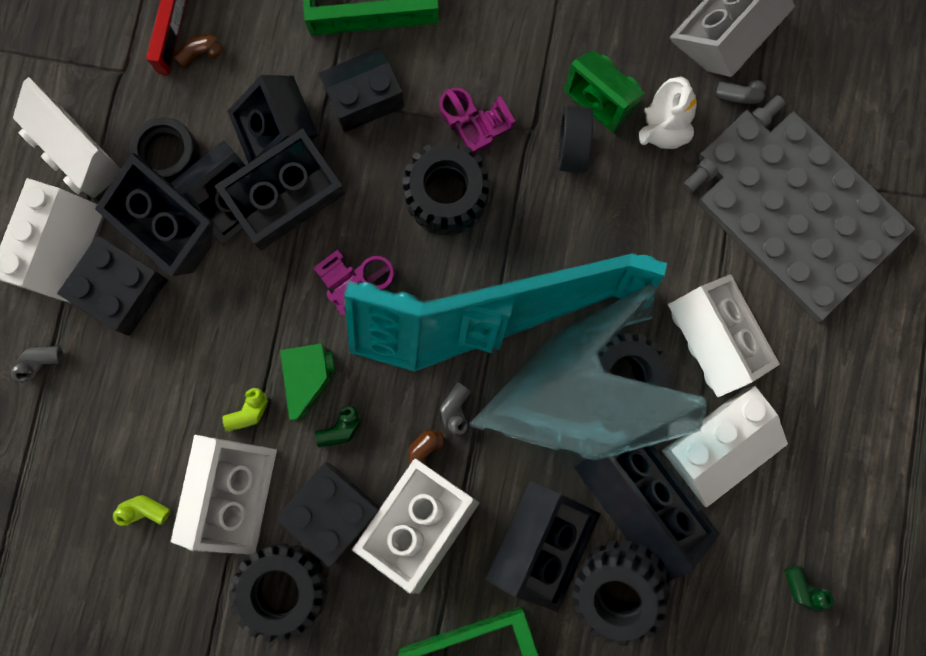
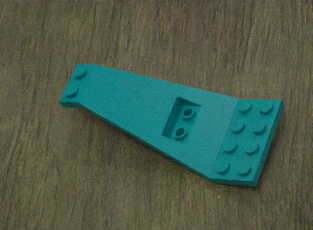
M628 254L426 303L418 301L409 294L398 293L395 295L381 291L380 288L370 283L356 284L349 282L344 294L349 353L414 372L474 349L492 353L493 348L500 350L503 338L610 297L646 306L665 276L667 263L657 261L649 255Z

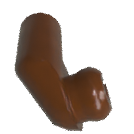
M212 34L193 37L172 57L185 69L203 52H206L210 58H216L223 51V46L217 41V37Z
M431 429L423 431L409 446V466L414 458L426 465V457L434 450H440L444 446L445 438L443 434L439 431L434 432Z

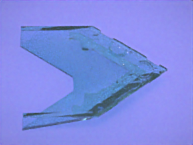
M651 283L552 336L470 422V426L482 430L485 427L503 432L504 436L558 451L560 448L580 453L581 457L595 461L701 431L707 404L703 397L606 374L602 369L597 355L621 328L652 319L655 287Z

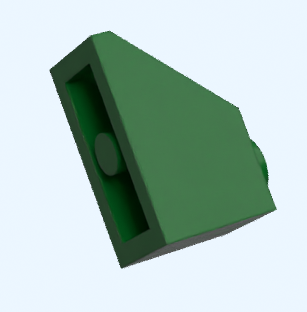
M322 343L280 350L289 420L302 421L331 383L330 372H336L333 351L327 352V347Z

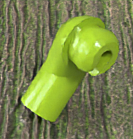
M259 388L249 389L245 393L246 399L242 410L223 415V425L227 432L252 426L260 421L268 402L267 396Z
M139 495L120 503L113 513V520L120 526H127L132 522L147 517L162 525L169 517L171 509L147 496Z

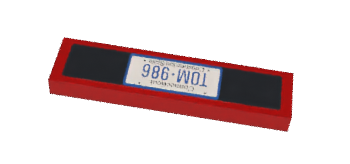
M187 0L160 1L146 57L159 74L169 75L173 60L172 56L175 52Z

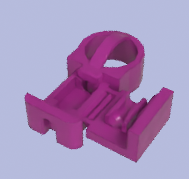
M461 88L448 89L440 98L439 110L441 117L447 123L450 130L456 128L465 145L473 149L472 156L477 155V151L481 148L483 151L490 148L492 138L515 127V119L501 96L497 97L496 103L492 104L493 109L485 111V113L481 110L478 112V115L471 96ZM458 98L463 99L467 103L468 109L466 112ZM450 99L459 116H452L444 110V104L447 100ZM496 109H499L501 115L503 116L504 120L506 121L505 123L502 121V119H501V117H500V115L498 114V112H497Z
M337 249L313 268L328 288L332 287L335 292L328 290L327 297L336 305V309L341 315H346L344 294L349 282L371 284L390 270L388 280L384 284L376 286L380 290H384L393 283L395 269L386 258L381 256L367 258L361 266L354 270L355 276L352 273L353 268L350 266L347 269L341 259L344 256ZM379 260L386 263L375 273L365 278V269L369 263Z

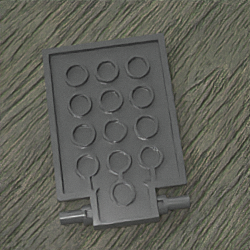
M776 95L763 108H757L752 114L748 110L743 112L698 156L700 163L696 166L697 171L682 185L687 192L693 193L704 181L711 180L716 176L720 181L697 204L816 322H820L902 243L915 228L794 111L770 133L766 127L772 122V117L786 104L781 96Z

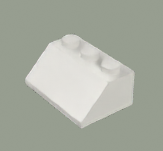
M28 77L23 81L13 119L23 128L18 133L32 147L35 148L39 145L44 150V153L41 155L42 159L55 171L60 168L67 175L63 181L75 193L79 195L83 191L94 199L113 182L121 169L50 95L31 78Z
M27 178L0 245V281L71 303L57 293L99 234L104 217L95 210L98 204L63 189Z
M731 274L700 286L668 304L672 311L674 323L681 328L688 342L690 353L698 360L704 372L705 381L714 390L717 398L754 382L780 365Z
M756 386L740 390L663 449L662 452L704 507H708L783 449L788 443L778 414Z
M194 435L171 542L194 551L254 554L259 539L277 449Z
M414 458L352 550L409 593H420L480 502Z

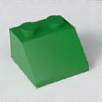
M595 50L580 56L572 62L563 91L581 107L592 108L593 117L612 133L637 108L645 94L635 79L624 76L616 69L615 64L609 57L599 55Z

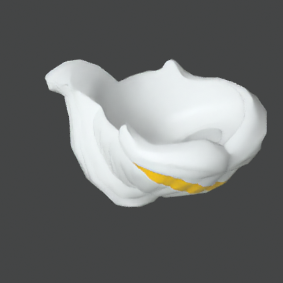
M675 77L664 82L655 94L651 106L644 108L647 126L643 127L639 132L641 144L651 143L661 149H676L692 140L694 130L690 123L695 116L697 101L693 88L687 79Z

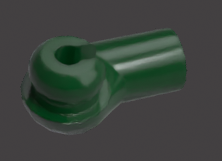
M352 406L343 407L339 412L340 417L334 428L315 431L318 448L349 442L361 422V416L357 409Z
M801 565L784 569L793 599L797 604L815 612H823L833 607L834 597L830 591L821 590L808 584Z

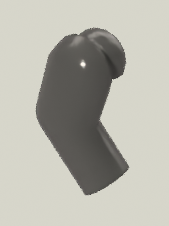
M759 80L751 81L748 87L720 82L716 92V99L736 103L759 104L765 98L766 85Z
M54 346L26 349L12 367V379L18 383H24L31 380L44 364L62 363L64 358L62 348Z
M458 382L441 405L440 412L444 428L448 433L460 436L468 429V422L465 420L461 406L471 394V391Z

